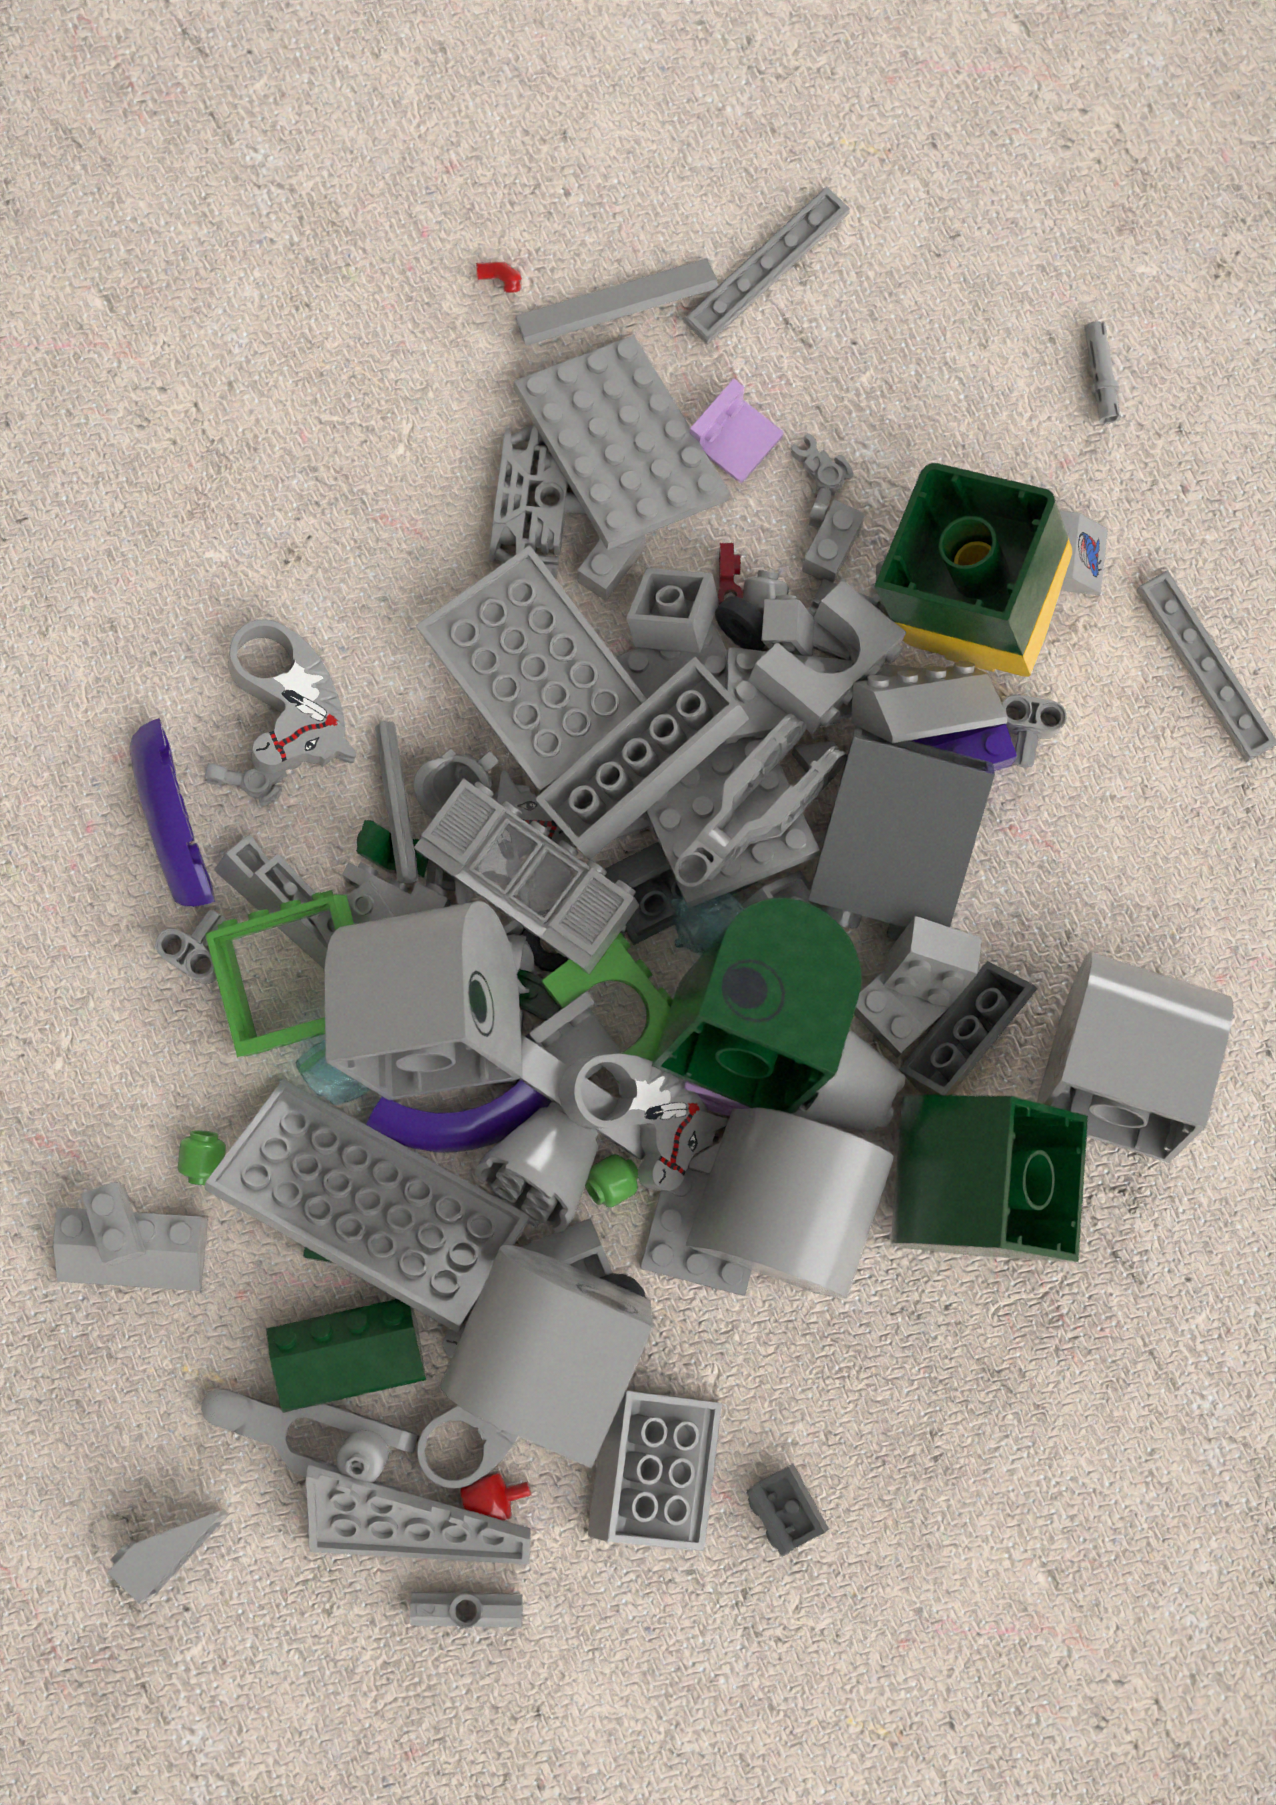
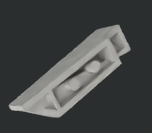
M250 834L226 852L215 867L216 873L259 911L268 909L271 914L280 911L279 905L285 902L300 899L301 904L313 901L311 896L315 894L313 889L279 854L269 860ZM321 914L278 926L285 935L325 970L328 943L314 924V919Z

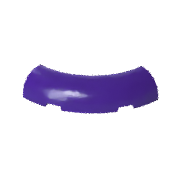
M158 718L142 725L133 735L129 747L142 810L160 866L175 902L182 906L192 907L215 902L212 881L198 844H190L191 841H194V834L176 778L177 773L171 746L161 720Z
M521 1080L505 1094L487 1104L466 1111L452 1113L420 1111L396 1103L393 1100H388L382 1096L373 1109L366 1125L405 1147L430 1152L455 1153L487 1147L502 1141L538 1109L548 1107L552 1101Z

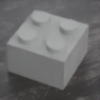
M646 568L626 618L634 647L700 653L719 603L712 573Z
M915 916L888 951L883 986L896 990L903 995H912L927 1000L933 1005L950 1007L978 974L982 938Z

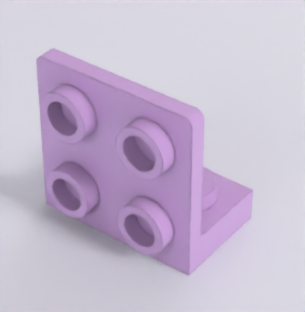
M733 379L691 426L690 434L699 441L712 462L737 482L743 483L783 437V431L743 400L744 386Z

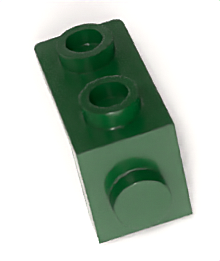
M364 820L362 830L357 836V854L386 872L397 874L391 832L372 820ZM413 839L414 846L420 839ZM414 849L418 877L424 878L429 859H425Z

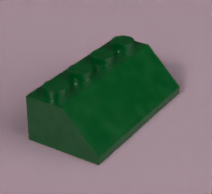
M398 1299L266 1328L269 1358L283 1413L426 1380L414 1309Z

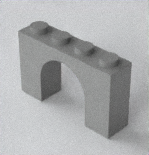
M843 580L821 600L814 620L845 645L851 655L852 666L840 673L827 674L817 672L807 667L777 642L755 663L748 681L787 714L792 713L797 719L802 720L807 725L806 730L811 734L821 725L827 728L836 719L840 712L838 709L843 704L847 706L852 704L853 682L866 681L871 675H880L882 671L881 666L886 661L892 664L904 649L900 644L906 631Z

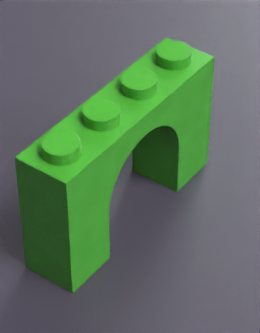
M621 933L618 934L590 974L583 971L578 964L569 959L540 982L560 1009H563L591 987L601 982L617 981L633 988L644 1003L646 1023L637 1041L621 1054L639 1056L653 1062L673 1000L663 987L657 990L651 983L649 978L653 974L641 959H638L636 962L627 952L631 946Z

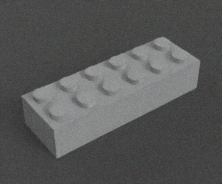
M694 657L538 795L535 800L576 847L591 860L746 723L749 717L739 702Z

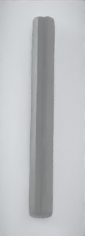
M381 721L376 725L375 732L397 878L400 883L410 884L418 879V870L396 726L394 722Z

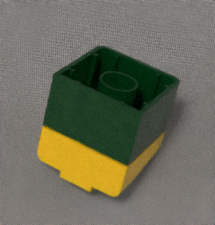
M940 463L926 465L919 474L874 585L891 620L906 631L902 641L912 647L944 655L946 660L953 662L966 661L974 663L976 668L994 672L996 669L1023 677L1030 676L1044 642L1072 556V546L1054 494L1045 488Z

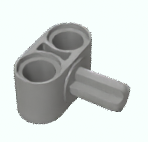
M1011 695L1002 703L1005 712L1007 708L1014 707L1022 714L1021 720H1012L1007 716L1006 726L1009 733L1018 735L1015 748L1017 758L1014 764L1024 768L1033 767L1038 738L1051 739L1055 737L1064 726L1067 714L1065 708L1056 701L1025 695ZM1040 715H1052L1056 720V726L1049 727L1044 725Z
M209 910L191 936L175 928L163 930L157 936L156 950L168 963L200 984L213 983L217 978L205 933L218 930L217 925L226 921V919L216 911ZM173 939H181V950L174 955L167 954L166 948L168 943ZM203 958L210 959V969L204 974H196V963Z

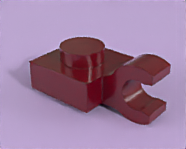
M720 543L718 605L724 601V596L728 593L743 599L742 588L734 582V575H740L741 556L740 554H734V543Z

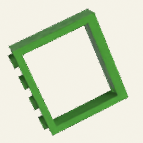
M332 890L311 895L313 901L301 904L300 899L285 902L279 905L280 911L271 914L268 909L248 914V921L238 923L237 919L223 921L217 925L218 930L205 933L237 1057L252 1056L324 1035L325 1017L257 1037L232 940L328 911L331 912L335 931L339 927L352 925L354 921L347 895L333 894Z

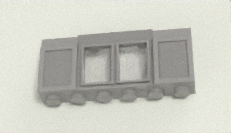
M463 778L423 832L414 849L422 857L434 862L445 873L458 879L476 895L482 896L503 914L516 920L534 936L540 937L558 953L568 957L578 964L583 971L590 974L639 907L638 902L633 897L636 892L621 880L614 884L604 877L607 871L594 861L589 860L585 864L576 857L579 852L565 841L561 840L559 844H556L548 838L550 832L538 822L533 820L529 825L519 818L522 814L520 810L507 801H504L501 805L491 797L494 793L482 783L477 781L472 785Z

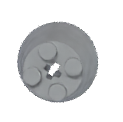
M849 1029L837 1074L791 1115L827 1126L867 1132L874 1130L878 1126L885 1128L891 1121L893 1115L891 1105L895 1095L904 1086L905 1075L900 1073L893 1063Z
M551 1102L548 1107L538 1109L488 1151L475 1169L478 1181L483 1183L487 1181L495 1192V1197L529 1215V1224L537 1227L542 1222L553 1225L552 1228L556 1232H562L574 1218L598 1150L595 1140L598 1132L596 1129H588L575 1124L566 1115L561 1105Z

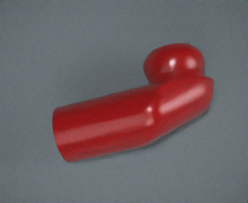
M505 262L476 263L478 280L499 279L503 281V288L506 293H516L521 290L520 280H522V276L519 271Z

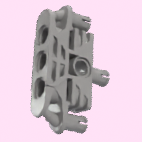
M535 425L522 428L519 432L510 434V428L505 430L489 558L493 563L496 559L505 563L515 556L501 549L503 544L516 545V554L530 545L535 553L537 548H541L542 554H548L549 549H553L554 555L560 556L565 514L587 515L576 495L568 492L569 483L552 454L547 452V446H540L546 444ZM529 441L526 450L512 448L513 444ZM535 459L539 460L537 475H533ZM531 491L535 492L536 507L529 506ZM547 496H555L559 499L558 503L553 506L543 504L542 500ZM527 522H531L529 539H525ZM538 555L554 578L557 579L559 556Z

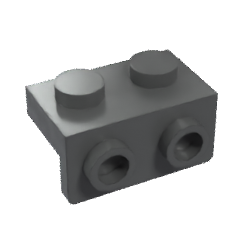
M794 1464L764 1478L746 1490L751 1510L760 1517L767 1530L766 1535L769 1543L778 1550L782 1557L789 1554L796 1547L829 1530Z

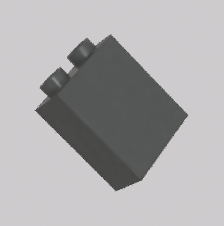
M856 726L813 877L808 901L821 904L820 909L831 916L842 927L858 928L862 916L888 922L887 936L894 940L899 938L915 916L950 927L994 780L993 763L911 740L891 743Z

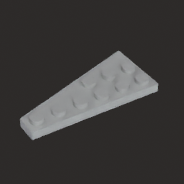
M730 647L727 649L725 689L739 702L749 720L726 739L725 744L735 743L739 738L754 736V739L766 737L788 715L754 685L748 682L755 663L768 651ZM792 654L807 667L821 673H840L852 666V660ZM883 664L880 675L891 677L897 676L898 671L922 672L926 668ZM843 704L838 709L840 711L838 716L831 724L840 723L841 719L850 718L852 716V704L849 706Z
M308 1465L306 1489L310 1552L529 1564L531 1528Z

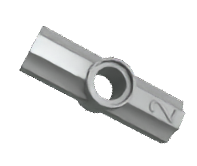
M471 1591L462 1593L412 1592L411 1626H458L465 1629L471 1627H522L523 1594L475 1593ZM471 1600L476 1605L477 1614L474 1618L467 1620L459 1616L457 1605L460 1601Z

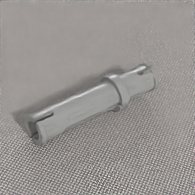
M1094 321L1084 327L1093 375L1091 391L1092 395L1096 396L1099 422L1101 424L1103 422L1104 424H1111L1121 419L1117 400L1119 385L1113 375L1106 323Z

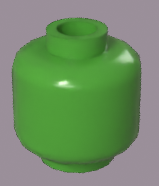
M196 1130L191 1131L190 1136L181 1140L177 1169L179 1173L189 1177V1183L205 1185V1182L225 1157L226 1144L218 1139L219 1134Z
M617 1154L610 1155L592 1165L585 1184L586 1190L597 1205L603 1204L606 1207H615L636 1194L638 1189L637 1179L639 1178L638 1168L631 1159L625 1160Z

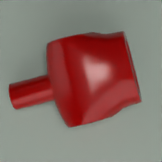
M500 1473L483 1476L472 1484L460 1488L465 1510L503 1521L510 1519L512 1516L511 1501L532 1496L528 1481L507 1487Z

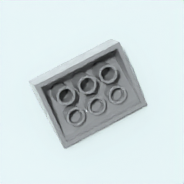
M626 1390L598 1452L588 1537L607 1542L704 1551L722 1403Z

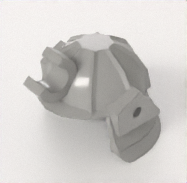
M449 749L440 758L426 762L418 769L414 778V791L421 808L433 820L463 778L472 785L478 781L490 789L492 781L488 770L499 762L490 750L478 760L471 754H455L452 749Z

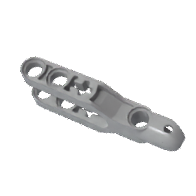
M792 713L786 715L724 781L721 811L678 858L675 864L677 883L687 891H700L720 871L727 869L750 844L780 837L839 773L848 755L844 751H840L837 746L831 747L817 762L814 760L810 764V770L794 787L791 785L761 818L748 821L744 826L740 825L734 815L736 808L797 744L806 730L807 725L802 720L797 719Z
M216 1389L205 1396L201 1406L202 1414L207 1422L274 1446L289 1470L306 1477L308 1465L340 1473L337 1465L296 1452L287 1441V1432L291 1424L299 1418L306 1417L350 1433L370 1430L379 1434L386 1442V1445L410 1453H414L415 1443L419 1438V1435L328 1403L283 1413L279 1406L228 1389ZM375 1480L372 1482L373 1484L401 1491V1488L392 1487Z

